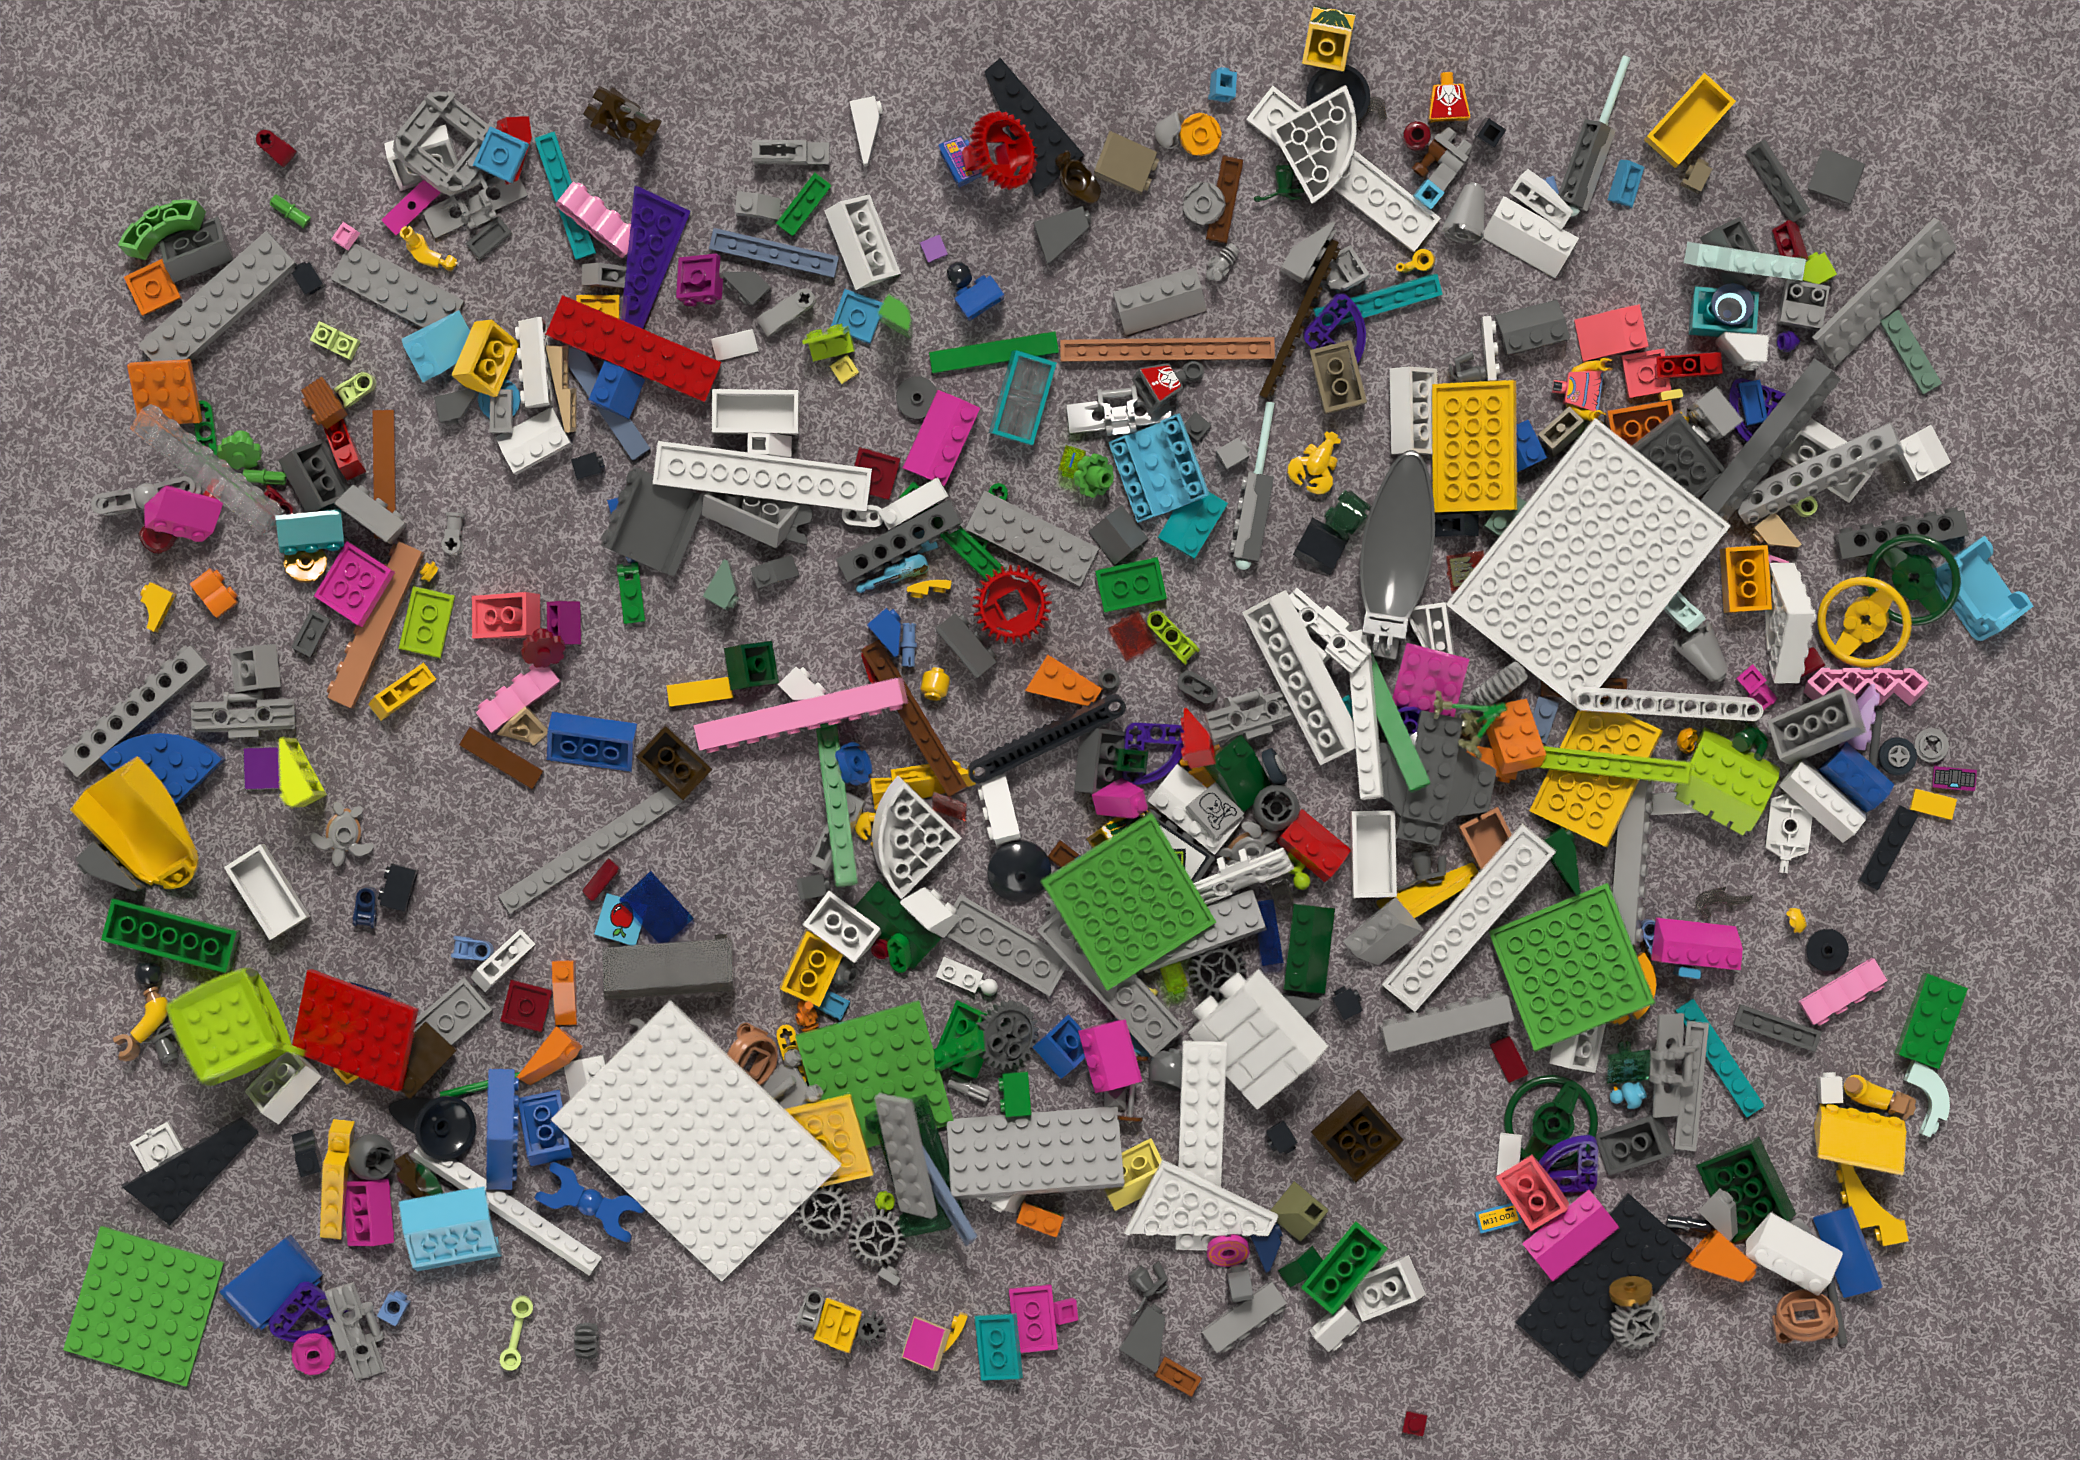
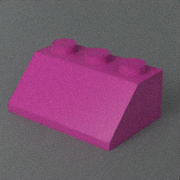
M166 485L144 505L145 527L154 529L157 532L173 534L176 537L192 539L195 542H203L214 531L223 501Z
M1126 1019L1098 1024L1078 1031L1095 1093L1142 1082Z
M389 1178L373 1181H347L344 1210L348 1246H377L394 1243Z

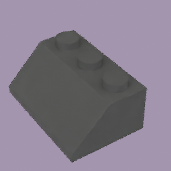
M219 216L202 222L199 231L182 230L170 234L159 241L163 263L173 283L234 260Z
M1741 216L1700 237L1703 244L1759 252ZM1715 268L1721 276L1724 285L1736 283L1745 287L1764 277V275Z
M1558 300L1495 315L1505 357L1566 342L1570 339L1566 320Z
M324 439L291 450L278 460L306 513L320 512L336 505L334 503L349 489Z
M955 613L935 629L976 679H978L997 663L994 660L997 655L990 647L985 649L981 644L983 641L982 637L976 630L973 633L969 630L967 626L970 623L962 614L958 616Z
M1096 728L1080 736L1074 791L1096 793L1122 778V771L1113 769L1115 747L1124 748L1123 731Z

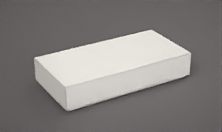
M1500 1134L1497 1175L1520 1162L1522 1135Z

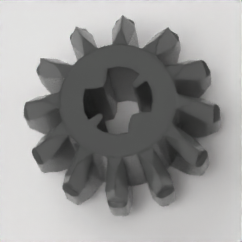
M864 1310V1318L861 1316L857 1328L858 1334L854 1338V1341L860 1337L862 1338L861 1346L865 1344V1340H868L869 1347H872V1339L879 1344L881 1340L877 1335L882 1337L886 1335L884 1331L879 1329H884L887 1325L885 1323L879 1324L883 1320V1316L875 1319L876 1311H873L872 1315L869 1316L868 1310ZM867 1323H871V1328L874 1331L865 1333V1328L862 1326L864 1324L867 1326Z
M586 1322L576 1326L574 1347L577 1358L590 1359L597 1357L600 1335L596 1324Z

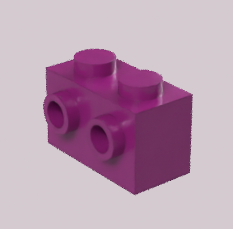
M580 601L547 602V630L552 632L553 636H561L565 645L581 644Z

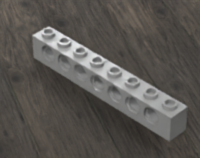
M1888 423L1757 483L1754 490L1748 494L1737 509L1740 517L1746 525L1757 522L1762 517L1777 513L1784 507L1794 505L1809 496H1814L1826 488L1834 487L1848 478H1854L1859 473L1868 469H1874L1879 464L1888 460L1896 459L1899 455L1905 453L1896 430L1891 423Z
M183 646L176 653L178 656L171 661L169 659L160 666L162 670L156 675L153 673L144 680V686L140 689L137 687L127 695L129 699L124 703H117L111 709L113 712L108 717L103 716L95 723L96 727L92 731H85L80 735V741L77 744H70L63 750L64 755L60 759L76 777L81 778L102 760L100 758L114 746L122 743L210 666L194 646ZM181 662H185L188 666L184 674H181L178 670ZM165 676L171 678V685L167 688L162 685V679ZM149 690H153L155 693V698L151 702L146 699V693ZM133 704H136L139 708V712L135 716H132L129 711ZM117 718H120L123 723L119 730H116L113 726V722ZM100 732L106 735V741L103 744L97 741V736ZM84 746L90 749V755L87 758L81 755V749Z

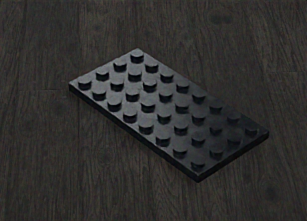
M1628 1192L1609 1213L1619 1226V1229L1554 1282L1551 1280L1515 1321L1579 1379L1584 1376L1615 1340L1610 1330L1612 1326L1609 1321L1614 1319L1611 1313L1617 1311L1615 1306L1620 1305L1611 1300L1609 1293L1610 1285L1623 1277H1642L1649 1280L1652 1284V1293L1654 1295L1693 1250L1674 1232L1666 1228V1225Z

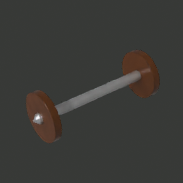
M1135 1052L1137 1060L1148 1061L1147 1056H1140ZM1135 1084L1130 1085L1128 1115H1117V1119L1126 1120L1129 1124L1132 1121H1143V1117L1133 1116Z

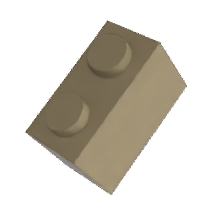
M1569 406L1538 434L1541 446L1554 458L1585 430L1584 420Z

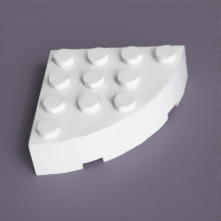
M1346 85L1270 128L1312 204L1325 196L1339 182L1354 152L1357 136L1356 115L1353 101Z
M1769 563L1772 609L1765 610V635L1767 651H1771L1770 671L1774 683H1799L1801 674H1804L1805 671L1804 659L1808 656L1807 644L1808 640L1812 638L1811 625L1815 622L1816 613L1815 610H1812L1810 597H1807L1806 586L1802 584L1801 573L1797 571L1795 563Z
M897 776L879 802L874 817L872 840L878 868L886 882L902 899L959 842L961 836L907 783Z

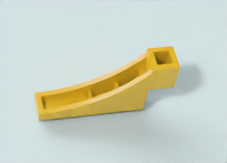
M333 1119L328 1132V1151L322 1168L320 1237L341 1240L343 1236L344 1208L349 1172L348 1155L354 1141L355 1121Z
M1837 1162L1839 1170H1836V1177L1838 1183H1842L1843 1191L1840 1192L1841 1202L1846 1204V1207L1852 1206L1860 1229L1876 1226V1229L1873 1230L1876 1242L1879 1241L1882 1246L1909 1241L1905 1220L1892 1216L1871 1197L1858 1178L1853 1165Z

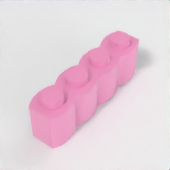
M572 182L555 205L578 225L589 231L598 241L605 244L613 253L623 258L628 253L631 224L624 223L618 212L608 210L604 206L605 203L599 197L589 195L587 188L583 184Z
M532 664L529 667L531 671L526 675L519 674L512 679L513 684L510 687L506 688L503 686L494 693L496 697L493 700L489 701L486 699L477 706L479 710L476 714L491 733L505 725L523 707L530 706L561 682L550 666L547 668H536Z
M1870 958L1801 999L1798 1003L1810 1023L1813 1025L1817 1023L1819 1026L1829 1020L1828 1016L1835 1012L1838 1015L1847 1010L1846 1005L1854 1001L1856 1004L1866 998L1865 994L1872 990L1875 993L1884 988L1883 983L1887 979L1876 960Z

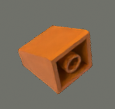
M1714 1228L1710 1230V1233L1699 1242L1685 1259L1693 1267L1739 1282L1749 1281L1756 1274L1755 1269L1757 1266Z

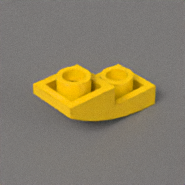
M923 581L908 586L907 592L911 593L910 597L923 599L924 595L929 594V587H933V592L946 593V589L951 590L952 581Z
M960 1312L959 1316L954 1315L951 1324L954 1332L950 1331L944 1352L958 1338L968 1314Z

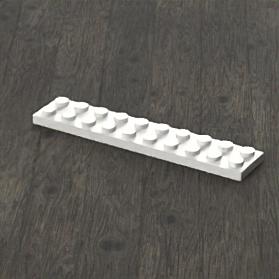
M1272 86L1247 117L1246 121L1280 147L1270 128L1303 109ZM1355 150L1346 171L1339 182L1332 188L1412 252H1415L1441 219Z
M658 441L653 484L866 512L872 469Z
M1522 823L1383 981L1382 985L1416 1012L1554 855L1555 850Z
M1183 1041L1178 1167L1221 1187L1227 1044L1226 1042ZM1179 1234L1176 1235L1175 1249L1207 1250L1208 1243L1218 1236Z

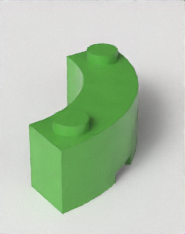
M173 200L169 204L156 205L143 213L144 216L135 224H130L121 237L118 246L127 256L146 260L153 247L166 236L182 230L199 231L206 211L198 201Z

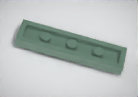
M1897 310L1880 320L1882 328L1921 394L1923 395L1942 384L1900 311Z

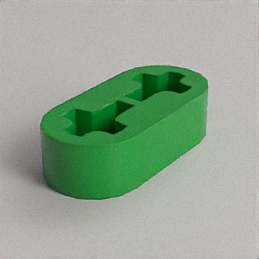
M896 933L887 942L891 967L895 971L903 973L912 964L910 945L904 935Z

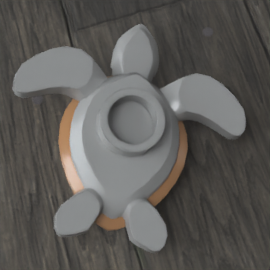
M335 802L333 810L336 814L327 824L326 838L319 836L315 832H312L310 835L312 843L318 849L328 850L332 848L334 850L332 862L336 867L344 862L346 851H349L354 856L361 857L367 855L373 849V843L357 844L361 836V828L357 819L363 810L361 806L354 807L351 811L348 808L343 809L342 804Z
M1244 822L1241 825L1247 832L1236 837L1228 848H1220L1218 854L1229 860L1228 866L1241 861L1239 850L1244 848L1246 849L1247 856L1251 857V860L1273 852L1267 844L1275 842L1280 832L1267 830L1261 833V827L1258 824Z

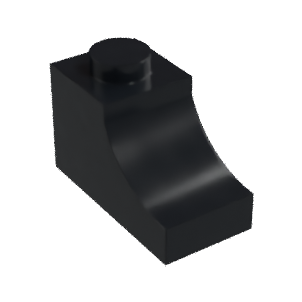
M1435 515V537L1479 536V515Z
M310 1129L292 1134L295 1161L300 1178L321 1172L323 1161L314 1130Z

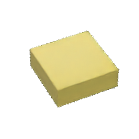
M848 355L830 365V368L841 384L859 373Z
M1681 389L1661 392L1658 395L1659 402L1681 399L1683 392Z

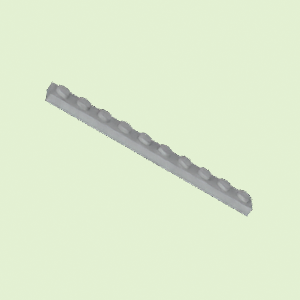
M666 786L498 895L511 914L683 802V800Z

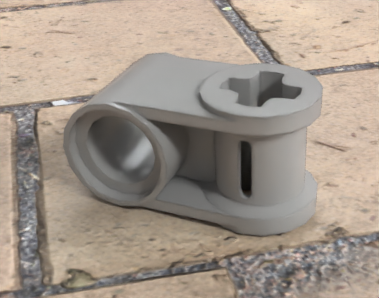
M812 1287L808 1290L803 1305L800 1308L796 1325L803 1324L812 1327L816 1331L825 1300V1293L821 1288ZM812 1293L819 1294L821 1301L818 1303L811 1302L809 1295Z

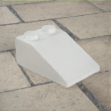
M1407 1255L1371 1270L1353 1291L1351 1297L1363 1322L1417 1301L1425 1296L1426 1293L1410 1256Z

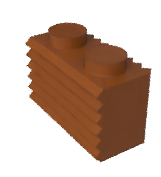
M319 377V379H316L312 384L301 390L304 398L301 400L308 410L312 408L314 414L311 416L318 426L322 424L328 429L348 415L323 377Z

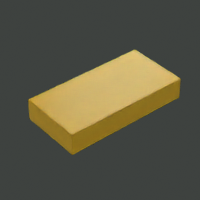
M1914 789L1909 810L1952 820L1957 799Z

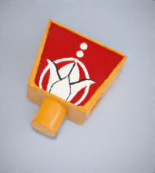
M1453 72L1440 73L1441 85H1433L1431 89L1428 122L1468 121L1470 119V111L1464 85L1454 84Z

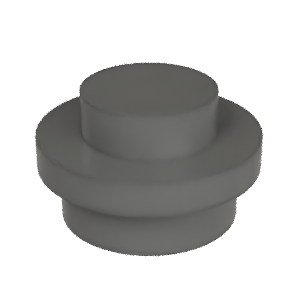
M1189 360L1184 364L1182 371L1185 373L1187 380L1198 381L1204 374V367L1197 360Z

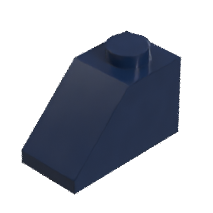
M1278 1224L1273 1226L1268 1236L1250 1235L1265 1272L1270 1271L1281 1245L1280 1237L1283 1234Z

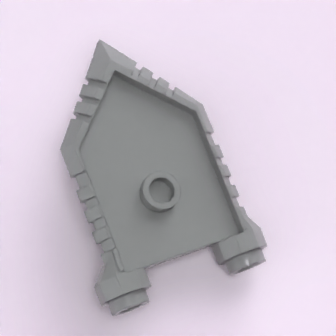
M796 1049L786 1052L784 1064H781L778 1069L776 1068L768 1080L760 1085L784 1109L817 1102L822 1099L824 1094L822 1088L817 1084L807 1086L797 1069V1066L801 1064L802 1058L800 1052Z

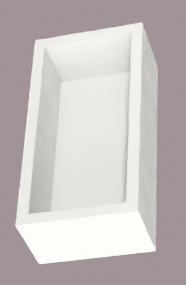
M712 389V433L799 435L800 392L799 390Z
M1350 811L1352 897H1397L1395 811Z
M265 844L258 845L224 867L269 940L276 939L310 917Z

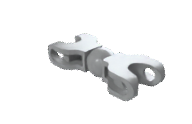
M190 477L169 479L154 485L143 483L136 489L131 488L97 494L92 498L91 507L98 514L114 516L140 508L144 510V505L166 485L185 490V487L190 485L188 491L200 495L202 494V485L199 481ZM108 501V507L104 508L105 503Z

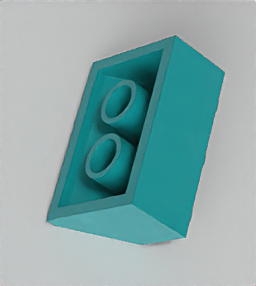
M1694 287L1688 335L1720 337L1724 333L1757 334L1759 292L1750 291L1754 299V309L1749 319L1739 326H1726L1724 323L1717 321L1711 312L1710 303L1713 294L1718 288Z
M1209 492L1208 496L1175 509L1157 538L1190 558L1195 559L1228 503Z
M341 510L276 516L280 553L293 555L297 551L314 553L319 551V549L327 548L329 551L339 550L340 547H344Z

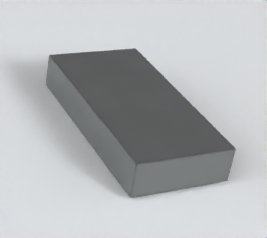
M498 216L466 244L477 258L481 260L513 233Z

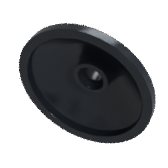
M1345 65L1344 71L1322 68L1314 74L1308 84L1306 91L1307 106L1346 85L1353 101L1357 123L1365 115L1370 104L1371 94L1368 82L1357 69L1349 65Z
M1026 840L1011 841L999 847L991 856L987 867L988 880L995 893L1006 900L1014 902L1027 901L1039 895L1045 889L1041 880L1051 875V863L1046 852L1039 845ZM1020 874L1025 875L1022 879H1019L1018 876Z
M454 1096L434 1098L420 1110L416 1118L414 1127L416 1142L426 1155L434 1159L449 1160L456 1158L465 1152L472 1143L476 1131V1119L470 1106L463 1100ZM441 1122L442 1126L438 1129L437 1124Z

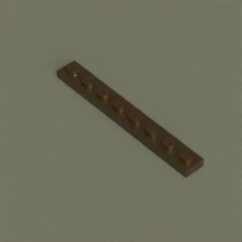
M1331 239L1261 389L1259 396L1267 399L1268 395L1273 396L1277 385L1274 384L1276 377H1282L1286 368L1283 362L1286 356L1291 357L1296 347L1292 343L1295 337L1300 338L1304 326L1301 325L1304 317L1309 319L1314 308L1310 304L1313 298L1318 299L1322 291V287L1319 286L1322 278L1327 280L1332 269L1328 265L1331 259L1336 260L1341 250L1337 247L1339 242Z

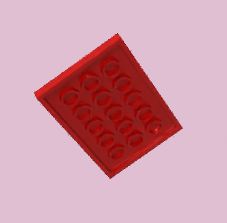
M309 969L306 973L292 1045L306 1050L305 1057L396 1092L402 1091L419 1009L314 969Z

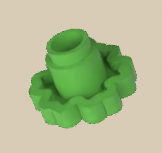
M240 430L234 432L232 436L222 439L221 444L218 445L217 455L218 459L224 461L227 467L250 469L257 466L258 460L262 456V450L259 444L254 443L248 432Z
M1094 453L1091 457L1084 456L1078 462V471L1074 473L1075 486L1080 487V493L1091 498L1096 497L1097 494L1104 495L1114 480L1113 466L1108 464V458Z

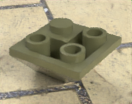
M1295 1181L1270 1209V1211L1278 1214L1276 1222L1299 1241L1309 1234L1329 1211L1326 1206Z

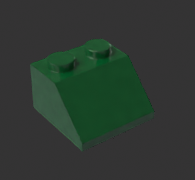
M772 641L724 648L731 691L779 683Z

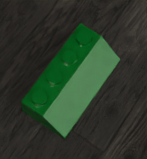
M1355 1221L1301 1288L1334 1316L1387 1252L1388 1248L1366 1228Z

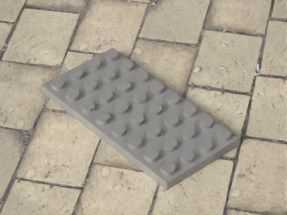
M1118 1107L1031 1113V1115L1013 1117L997 1115L954 1119V1121H948L947 1136L951 1194L955 1200L1124 1187L1119 1119H1117Z

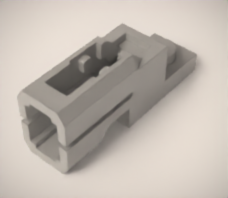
M753 140L752 161L754 164L830 165V143L807 142V140Z
M846 792L852 834L866 801ZM828 821L809 860L810 863L827 871L834 869Z

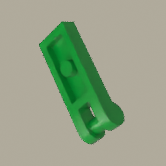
M633 562L631 565L626 566L617 564L624 624L646 622L639 563ZM633 573L634 580L625 579V574Z

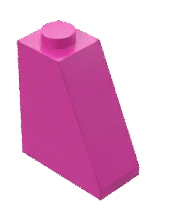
M1119 778L1092 794L1097 815L1135 818L1148 810L1143 789L1123 778Z

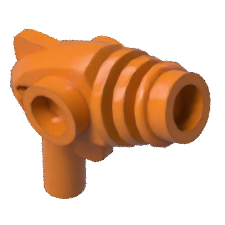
M800 1000L797 1005L798 1013L795 1014V1019L799 1026H804L801 1029L802 1032L818 1029L816 1027L819 1026V1023L815 1021L818 1019V1015L812 1002Z

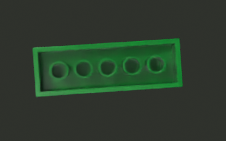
M114 898L110 903L101 941L229 973L232 968L241 930Z

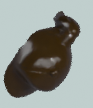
M1066 150L1065 153L1059 154L1055 159V164L1060 169V182L1065 192L1086 203L1092 204L1097 202L1101 195V187L1091 171L1082 162L1070 160V151Z

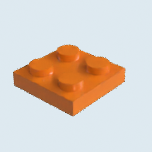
M163 259L124 276L142 316L182 298L163 263Z

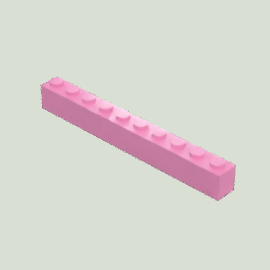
M896 678L694 725L699 750H706L707 753L719 751V746L726 745L727 749L740 746L739 742L745 740L747 744L759 742V737L767 736V739L780 737L779 733L787 731L788 735L799 733L800 728L806 726L808 730L820 728V723L823 722L833 725L841 723V718L848 717L849 721L862 718V713L869 712V716L881 714V709L888 707L890 711L902 709V704L908 703L903 678Z

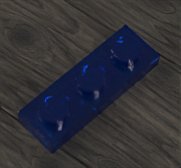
M1274 899L1257 901L1267 929L1257 933L1262 966L1284 963Z

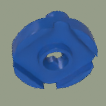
M850 742L836 751L835 757L842 772V780L845 783H852L858 786L870 780L868 775L872 773V764L865 750L861 751L858 748L860 746L858 743Z

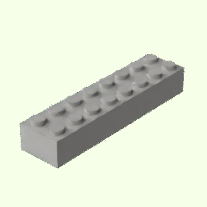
M265 231L141 341L138 346L152 361L191 359L192 361L289 275L298 264L269 232Z

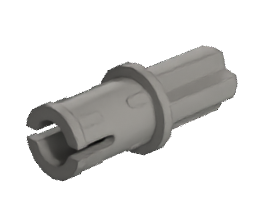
M954 1074L951 1075L947 1087L964 1093L965 1097L969 1095L983 1102H986L990 1095L989 1090L973 1084L972 1080L969 1082Z

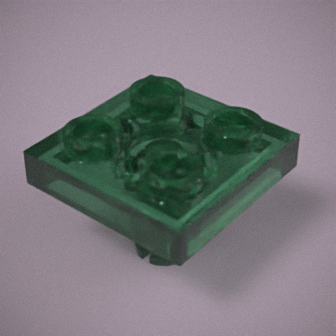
M1623 1041L1618 1043L1619 1053L1607 1054V1084H1621L1627 1081L1640 1082L1650 1079V1049L1632 1051L1629 1041H1625V1048Z

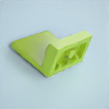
M842 323L830 326L825 332H822V329L810 331L806 334L807 337L802 340L803 345H809L813 362L855 351L849 326L843 327Z

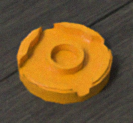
M1205 113L1192 114L1183 120L1181 124V131L1179 132L1180 144L1185 151L1192 155H1208L1217 149L1222 134L1220 125L1215 118Z

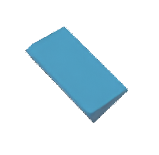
M1619 160L1607 200L1632 208L1645 167L1630 160Z

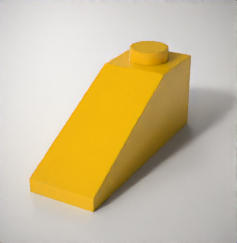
M423 662L375 695L368 705L382 721L436 681V678Z

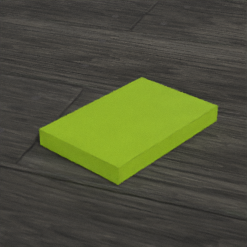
M413 586L398 649L441 658L455 596Z

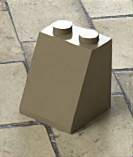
M1109 131L1094 170V177L1142 195L1143 190L1148 191L1152 179L1148 178L1151 170L1155 171L1159 162V159L1156 158L1157 152Z

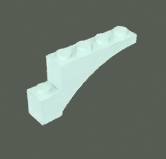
M1687 242L1684 263L1696 266L1801 281L1803 280L1806 259L1693 242Z

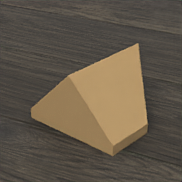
M525 706L502 727L497 735L529 742L534 746L548 734V729L532 710Z

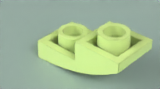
M320 321L310 338V341L351 361L361 341Z

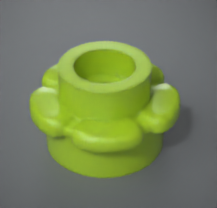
M887 1191L878 1193L875 1204L880 1211L884 1209V1212H887L894 1207L895 1199L891 1193Z

